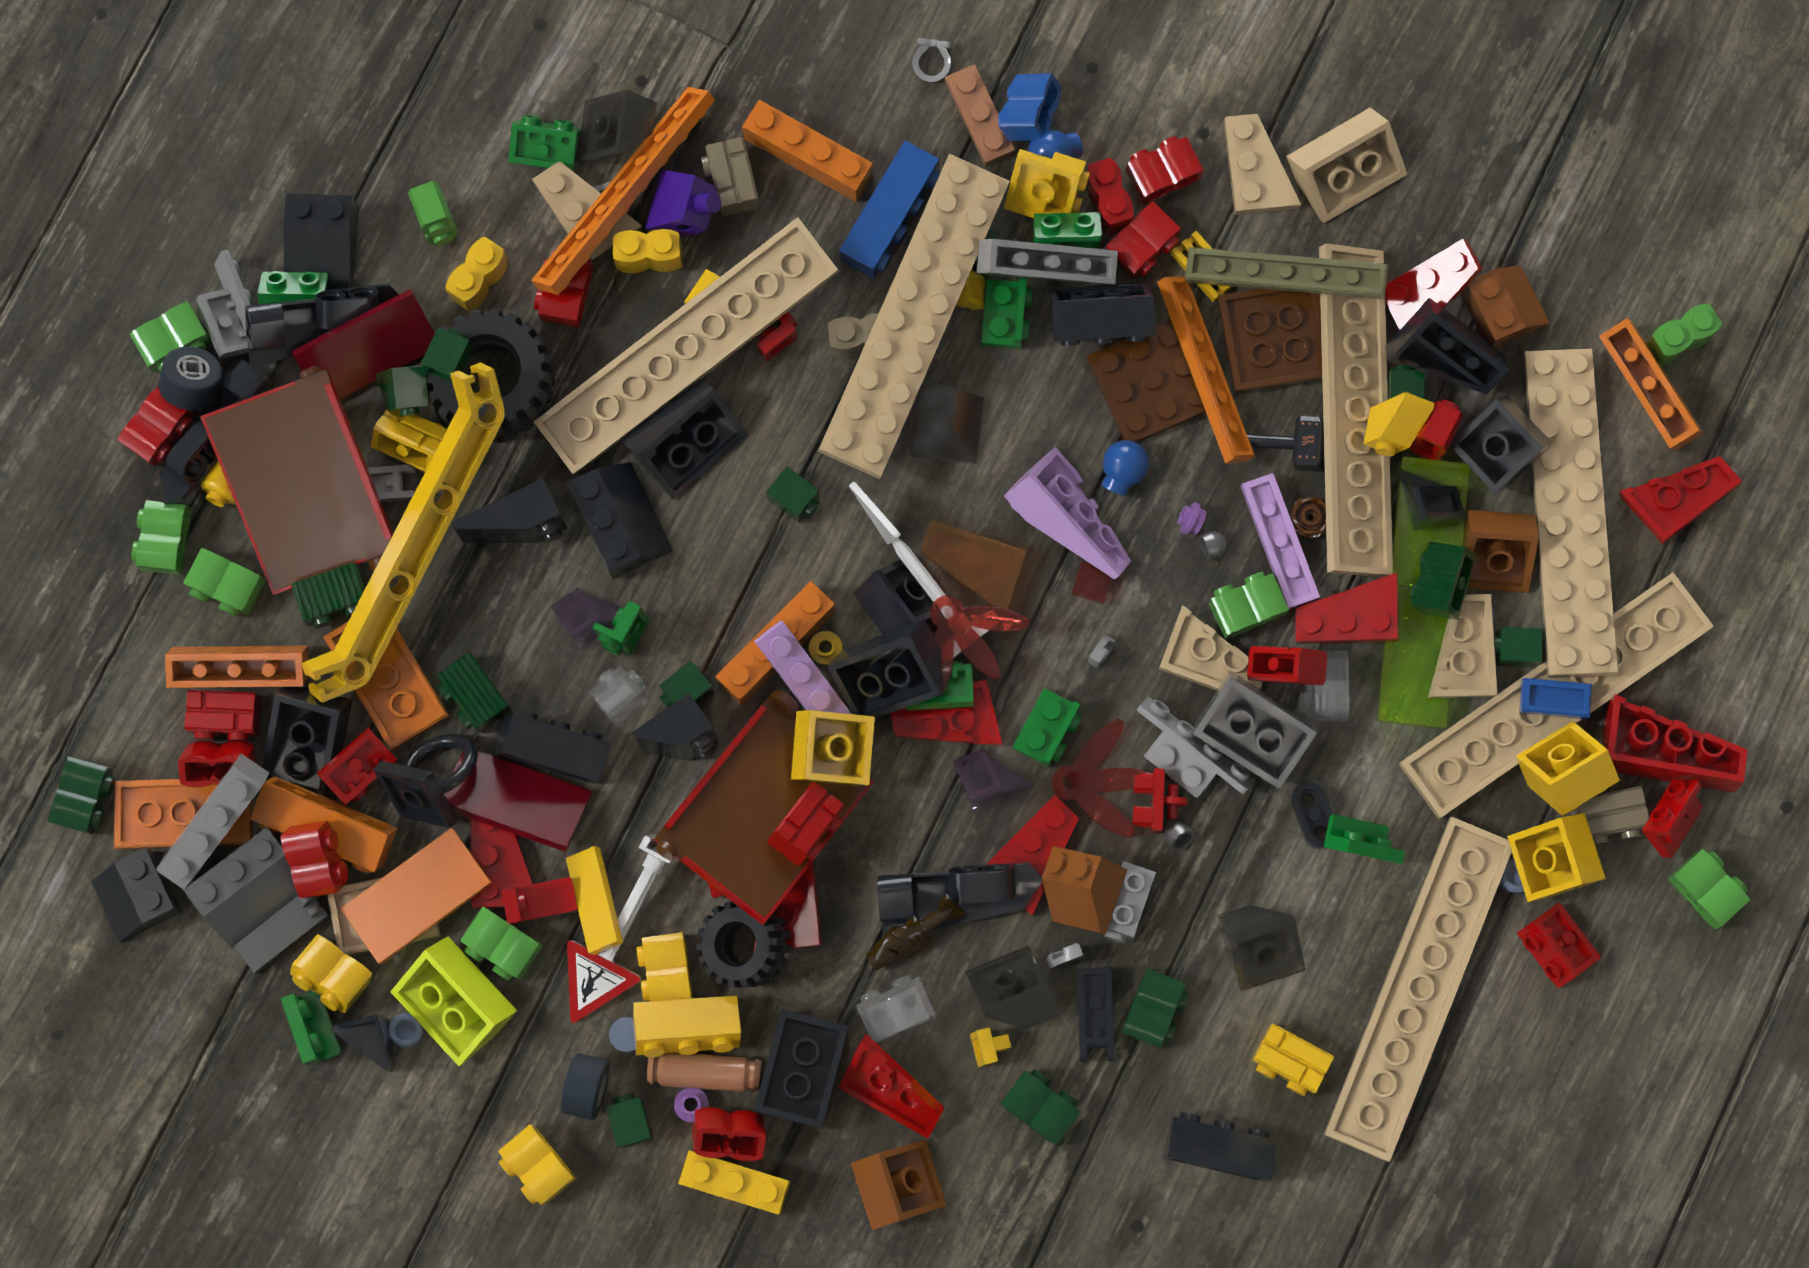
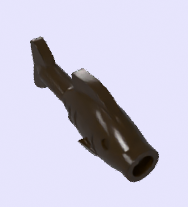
M946 894L942 897L938 909L922 920L918 921L915 916L899 927H891L873 949L866 953V957L871 966L878 971L884 966L915 956L932 943L930 937L927 936L930 930L946 919L953 920L964 917L965 912Z

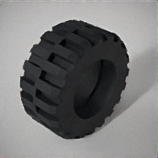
M482 309L472 310L473 317L464 319L461 314L453 318L456 324L451 327L468 336L467 340H469L473 347L470 358L479 352L497 349L512 354L520 366V377L515 388L502 398L505 416L493 442H498V437L505 436L507 440L516 438V431L523 429L526 433L533 427L531 421L535 417L539 418L546 412L544 406L546 403H551L553 397L551 388L552 385H555L553 363L541 336L537 335L535 328L528 322L523 323L519 316L513 313L504 316L502 310L491 309L490 314H484ZM444 325L441 329L448 331L449 327ZM426 372L428 397L441 419L450 425L459 407L453 383ZM486 404L479 409V417L485 414Z

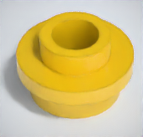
M821 631L815 634L809 643L810 656L821 665H828L843 649L840 638L830 631ZM829 642L832 645L831 651L828 653L821 652L819 650L820 644Z

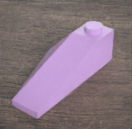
M1054 447L1008 490L1004 497L1025 521L1115 580L1131 560L1112 528L1108 525H1103L1097 516L1096 510L1099 507L1094 498L1088 500L1079 486L1083 482L1079 473L1061 452Z

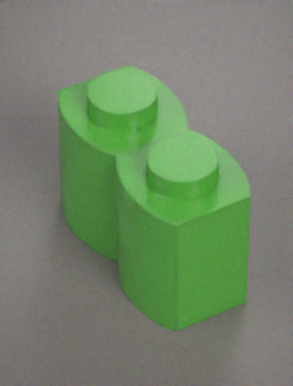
M431 181L410 189L408 196L426 241L429 244H435V246H443L454 240L453 237H456L458 234V230L440 184L436 181Z
M188 301L171 308L159 318L141 325L130 333L146 365L153 373L161 372L163 359L170 351L187 346L205 350L207 348L206 345L211 342L208 332L195 309Z
M1710 304L1697 305L1687 311L1681 320H1672L1661 325L1647 341V345L1661 366L1676 361L1685 350L1696 349L1707 343L1720 328L1722 322Z
M146 500L144 509L139 510L137 528L141 529L139 541H134L131 557L132 561H136L135 565L141 571L181 575L191 520V510L187 505L174 503L166 505L164 502Z
M201 547L183 584L191 589L189 592L190 596L205 603L208 602L209 598L220 602L218 609L237 617L239 612L248 616L266 579Z
M1258 572L1244 579L1246 584L1233 588L1232 584H1229L1213 592L1215 597L1211 598L1209 605L1225 640L1287 615L1289 608L1274 574L1264 576L1263 572Z
M1704 849L1696 851L1668 877V880L1692 904L1703 919L1711 927L1717 929L1721 928L1750 899L1746 895L1748 889L1745 884L1736 876L1730 878L1722 869L1724 863L1721 858L1711 850L1706 852Z
M482 907L460 940L467 945L464 950L466 954L480 963L485 957L495 964L492 971L507 981H510L512 976L521 980L543 947L542 944L513 925L508 924L507 921L485 907Z

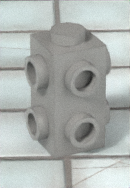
M1123 861L1121 867L1127 869V873L1106 935L1104 936L1119 943H1124L1125 939L1132 940L1134 938L1156 872Z

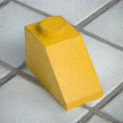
M1404 392L1371 407L1363 445L1374 448L1375 452L1382 456H1394L1396 453L1408 449L1431 414L1434 403Z

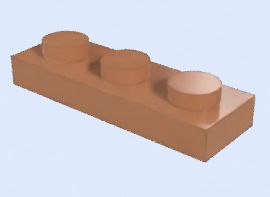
M975 64L946 76L945 83L984 166L986 167L1014 155V146L1011 141L1007 140L999 128L998 112Z

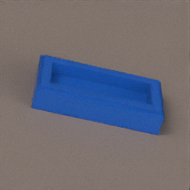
M1523 678L1521 680L1519 713L1588 719L1590 718L1592 684Z

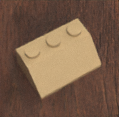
M1368 108L1287 155L1296 183L1323 223L1408 175L1389 121L1372 108Z

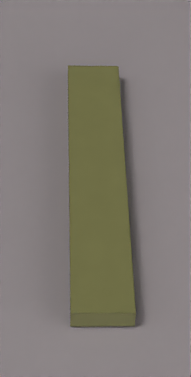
M1189 247L1185 281L1199 284L1385 299L1389 265Z

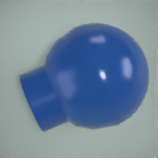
M1058 130L1043 131L1041 138L1030 141L1028 152L1052 159L1054 152L1073 158H1080L1083 154V146L1080 137L1075 132L1064 134Z
M1121 440L1112 444L1104 454L1103 469L1106 476L1101 486L1126 496L1130 486L1139 483L1148 472L1149 458L1145 449L1140 444L1130 440Z

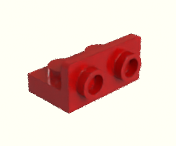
M367 728L317 774L346 805L351 800L353 802L358 801L367 793L369 789L367 786L377 778L373 769L381 760L394 763L397 758Z
M1673 779L1641 830L1662 858H1673L1703 809V805L1696 797L1702 787L1698 780Z
M1560 902L1517 932L1525 948L1533 955L1544 970L1545 975L1557 988L1576 978L1601 958Z

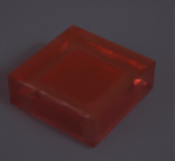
M1082 561L1071 595L1104 604L1112 578L1092 564Z

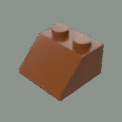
M1521 265L1496 268L1474 278L1460 293L1482 338L1495 348L1550 324Z
M1478 510L1467 511L1463 546L1467 547L1477 556L1468 585L1469 589L1529 593L1539 539L1535 515Z
M1053 846L1042 876L1052 921L1106 935L1127 869L1101 856Z
M926 1139L880 1152L851 1163L872 1230L947 1206Z

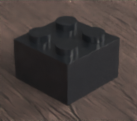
M1508 395L1496 398L1450 443V446L1496 494L1507 489L1553 443Z

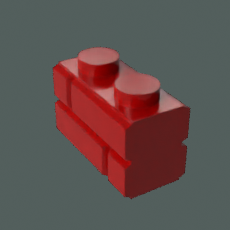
M1251 646L1249 649L1247 677L1251 681L1323 686L1326 681L1328 655L1326 651L1306 648Z
M188 690L184 728L188 733L194 734L195 740L214 741L215 735L228 736V741L239 740L248 742L249 736L258 737L261 696L256 692Z
M811 782L767 839L768 844L778 852L783 853L795 865L800 866L806 858L813 861L824 846L819 840L825 832L832 836L842 823L843 819L838 815L844 809V804L833 795H829L816 782Z

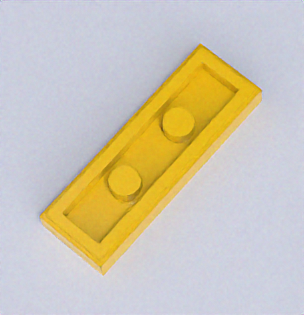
M593 846L567 857L566 862L569 875L573 880L577 908L588 953L596 955L622 944L623 939L601 849Z

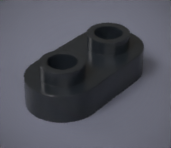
M1313 782L1302 783L1295 788L1291 795V806L1305 842L1314 849H1326L1324 847L1325 837L1317 838L1314 835V828L1322 827L1327 833L1330 815L1333 814L1322 787ZM1310 795L1314 800L1313 805L1305 806L1302 803V796Z

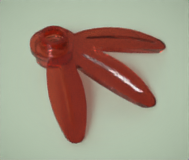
M950 595L937 598L931 605L930 617L938 627L934 637L941 649L943 692L952 670L954 640L966 658L979 671L992 679H998L1001 676V672L993 653L984 640L971 627L974 626L990 631H1016L1029 627L1030 620L1017 612L999 607L972 606L963 608L962 603L956 597ZM944 606H949L952 609V616L949 619L941 616V609Z
M1116 719L1099 729L1086 742L1076 757L1073 766L1061 767L1054 773L1052 788L1056 795L1062 799L1072 800L1076 798L1081 808L1103 828L1130 838L1135 834V829L1130 821L1115 806L1095 793L1119 792L1133 789L1135 774L1149 773L1133 768H1108L1093 771L1109 754L1123 731L1124 722L1121 719ZM1064 778L1071 780V789H1066L1063 786Z

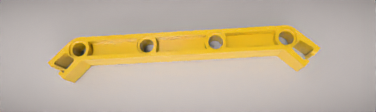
M481 362L470 366L471 373H477L480 391L477 393H473L470 385L475 382L474 375L469 376L461 371L450 373L459 407L335 649L301 663L305 675L310 676L315 681L321 679L320 675L333 672L331 678L317 685L314 683L308 685L310 693L322 703L360 688L371 679L503 422L505 410L494 369ZM486 404L485 414L479 417V409ZM443 490L442 498L434 503L437 492ZM399 576L396 586L390 588L392 579ZM355 661L353 670L346 673L347 666Z

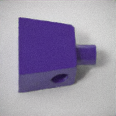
M661 170L646 229L649 231L659 229L673 230L679 233L680 238L704 232L708 227L711 213H717L721 208L722 202L717 194L716 187L694 175Z

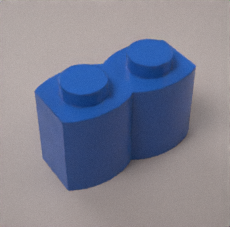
M1017 74L1012 84L1008 87V101L998 115L999 128L1008 141H1032L1036 138H1041L1043 131L1050 130L1052 114L1057 109L1061 96V86L1054 74Z

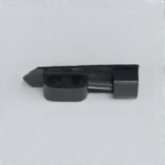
M390 284L321 291L315 295V298L246 305L245 324L250 364L255 368L293 356L292 351L400 294Z
M233 360L221 379L216 400L210 406L201 410L187 433L167 455L166 466L160 473L163 487V502L166 505L184 501L218 462L200 416L274 389L276 387L275 384L262 371L252 367L251 364L244 360L240 362Z
M1029 862L957 866L950 868L948 872L878 875V905L883 936L886 935V932L891 927H899L912 917L916 916L918 921L922 920L938 909L942 897L946 894L950 896L956 905L964 910L965 916L953 920L946 919L932 930L1023 910L1042 883V875Z

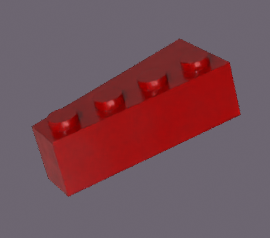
M1616 694L1606 705L1602 745L1608 750L1617 773L1671 782L1673 779L1698 780L1702 788L1735 793L1744 783L1748 749L1707 732L1704 734L1687 727L1688 724L1676 719L1674 721L1656 714L1655 710L1643 705L1641 707L1627 702L1626 698Z

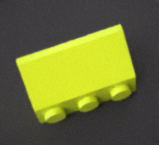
M449 936L425 949L390 991L459 1067L499 1033L517 1012L514 1006Z

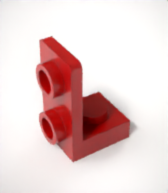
M789 312L775 321L779 326L777 329L771 327L759 337L760 342L757 344L758 353L766 362L770 361L798 339L795 328L798 324Z
M571 877L501 890L508 924L577 910L576 896Z

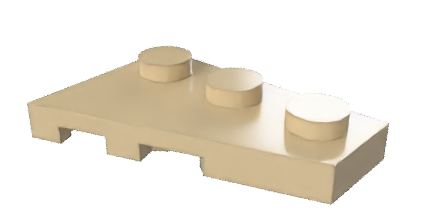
M1258 114L1225 117L1224 129L1235 215L1300 209L1301 203Z
M560 161L532 179L567 234L571 232L601 194ZM628 214L623 215L610 230L608 237L590 255L591 260L613 247L614 234L627 230L638 231L642 226Z
M1491 594L1465 595L1458 620L1448 618L1428 698L1494 697L1497 695Z
M1182 605L1159 670L1216 691L1229 672L1233 671L1260 689L1263 682L1248 680V656L1236 646H1232L1224 640L1208 624L1205 625Z

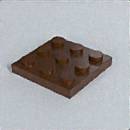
M1253 289L1218 295L1217 301L1235 394L1322 380L1321 306L1319 294Z
M1171 320L1155 326V335L1147 336V340L1128 341L1124 339L1086 356L1089 367L1123 440L1138 443L1206 414Z

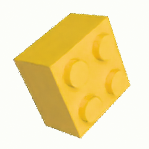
M816 710L797 711L791 780L853 786L869 785L875 717Z
M1573 721L1516 755L1528 787L1561 816L1577 809L1581 804L1620 781L1608 750Z
M1585 813L1561 817L1507 836L1527 902L1553 897L1606 879Z

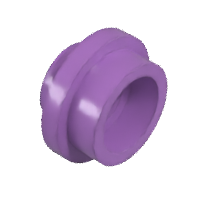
M1194 502L1190 507L1185 506L1182 509L1177 521L1181 525V533L1196 535L1201 529L1206 517V511L1200 508V504Z
M685 1088L677 1094L674 1101V1109L679 1118L686 1122H693L695 1110H686V1100L689 1098L696 1099L698 1103L696 1109L709 1107V1101L706 1094L700 1089Z

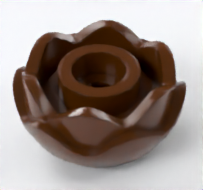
M1302 497L1294 503L1290 511V519L1295 531L1299 535L1313 538L1326 532V503L1323 499L1319 497ZM1312 515L1313 520H1308L1307 516Z

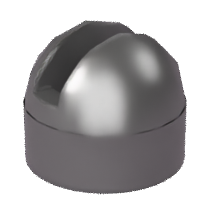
M1213 531L1200 535V544L1207 560L1215 559L1225 552L1227 542L1223 534Z
M1173 821L1174 825L1170 829L1168 827L1165 828L1164 836L1172 850L1181 851L1192 843L1195 834L1186 823Z

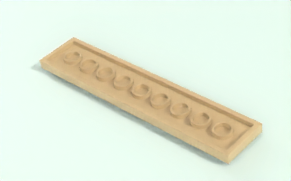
M949 153L818 452L878 479L881 478L977 258L979 240L985 239L1010 182L1009 180Z
M797 217L537 418L534 423L572 474L577 475L638 428L649 417L703 378L840 271Z
M1325 243L1319 247V258L1384 264V251ZM1320 294L1327 573L1385 577L1393 574L1390 456L1379 455L1375 452L1374 448L1363 445L1370 408L1388 400L1385 299Z
M1592 349L1525 351L1523 356L1528 417L1553 443L1532 464L1535 516L1539 534L1538 557L1547 677L1617 675L1618 664Z
M1674 572L1614 613L1618 664L1617 675L1548 678L1547 663L1545 661L1399 763V766L1438 819L1519 764L1516 755L1571 721L1577 723L1582 720L1579 718L1519 713L1521 680L1523 678L1592 684L1590 713H1592L1609 701L1614 694L1617 695L1714 627Z
M1452 816L1449 818L1333 1109L1324 1136L1390 1162L1512 851L1507 839Z

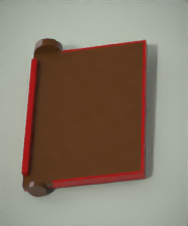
M318 365L299 372L301 377L299 380L200 416L273 595L291 589V584L336 569L351 562L359 564L367 561L371 570L376 569L394 534L328 369L320 371Z
M774 690L653 839L658 843L656 850L662 857L668 860H673L674 857L678 858L761 925H764L813 862L806 858L800 866L795 865L783 853L778 852L769 845L767 841L811 784V781L791 780L796 712L800 711V707L790 695L780 690ZM870 778L869 785L862 786L816 783L824 788L829 795H833L844 804V809L838 815L843 819V823L875 781ZM825 832L819 841L825 846L832 836Z

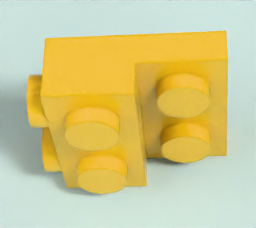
M1020 149L1016 158L1004 209L1034 218V214L1079 213L1083 199L1077 197L1078 191H1085L1090 172L1084 171L1086 161L1058 152H1054L1052 159Z

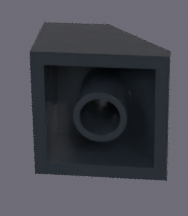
M901 559L876 570L853 592V595L879 628L881 634L923 619L930 625L943 615Z
M147 847L115 861L91 881L120 943L183 912L168 879L156 871L160 862L155 851Z

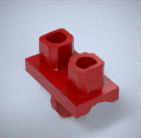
M1154 768L1153 773L1135 774L1133 794L1151 795V807L1133 806L1132 826L1150 829V834H1161L1163 830V807H1167V819L1174 820L1177 819L1178 807L1188 806L1187 798L1178 797V785H1168V797H1164L1165 769Z

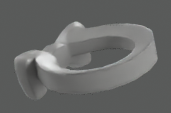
M918 38L917 44L920 47L916 50L912 59L913 70L916 76L928 83L943 80L951 68V57L947 50L952 47L951 42ZM929 47L939 48L945 63L943 70L934 76L924 74L919 67L920 57Z

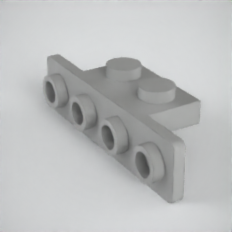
M228 250L221 251L214 263L224 289L198 295L195 300L219 359L248 353L245 306L252 305L250 292L244 289L240 280L239 265L236 260H232ZM276 361L256 368L267 377H270L276 368Z
M1148 697L1137 708L1140 714L1163 731L1144 757L1158 768L1165 769V774L1194 797L1198 798L1216 774L1242 794H1245L1255 782L1250 776V772L1239 763H1233L1222 752L1193 734L1194 727L1186 721L1178 720L1169 713V708L1163 702Z

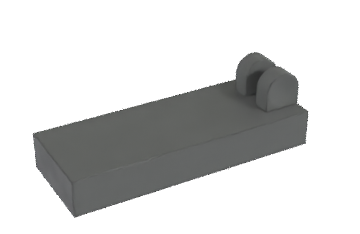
M298 895L235 944L234 948L253 973L257 974L330 916L314 896L300 898Z

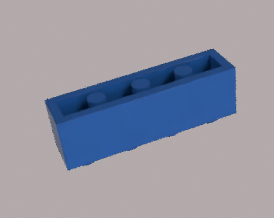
M904 141L839 249L840 261L873 279L878 271L884 272L892 259L890 251L895 243L900 245L909 230L906 224L911 216L917 217L925 204L923 196L927 189L933 190L941 173L937 157Z

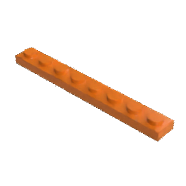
M693 87L685 89L532 278L531 281L537 289L559 295L569 285L573 276L589 260L590 255L598 245L608 237L610 230L628 212L631 204L648 187L649 182L659 169L668 162L669 157L676 148L686 140L692 128L706 115L707 110L715 101L709 91Z

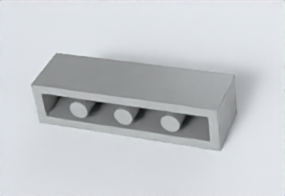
M984 239L979 240L976 273L1110 285L1115 284L1118 251Z
M241 753L165 854L156 871L182 889H185L263 786L269 772Z

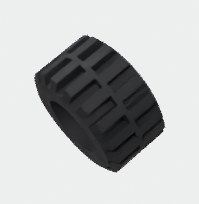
M732 901L725 902L724 906H717L712 909L714 916L706 915L702 921L706 924V927L699 928L697 935L702 937L701 943H696V950L702 951L703 956L698 959L701 965H708L705 972L709 977H716L715 981L721 985L728 984V987L743 988L766 985L770 983L769 978H777L781 974L778 967H786L789 960L784 958L785 953H791L792 945H786V939L791 938L790 931L783 930V926L787 923L783 917H776L778 911L775 910L764 925H761ZM743 924L751 928L756 938L755 953L746 964L739 962L732 950L733 936Z

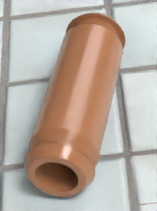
M678 1052L664 1053L659 1057L648 1058L647 1082L651 1085H654V1082H658L665 1087L745 1092L748 1089H753V1092L760 1090L762 1062L755 1058V1061H750L747 1057L707 1054L682 1055Z

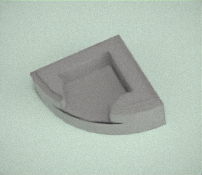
M1105 634L1089 656L1088 663L1097 669L1098 667L1100 668L1116 645V640Z
M1075 943L1063 948L1064 950L1049 954L1046 957L1049 969L1081 959L1083 953L1080 945Z

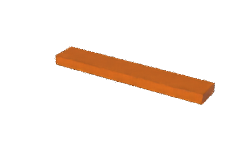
M1164 277L1157 284L1225 463L1248 462L1255 457L1191 286L1185 281V277Z

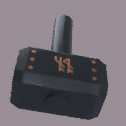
M1299 416L1295 421L1294 436L1247 434L1251 447L1293 450L1292 461L1295 470L1320 471L1322 468L1324 421L1321 417Z

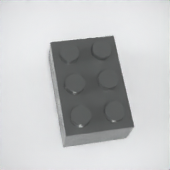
M1230 671L1194 725L1193 734L1280 789L1316 736L1317 725L1233 671Z

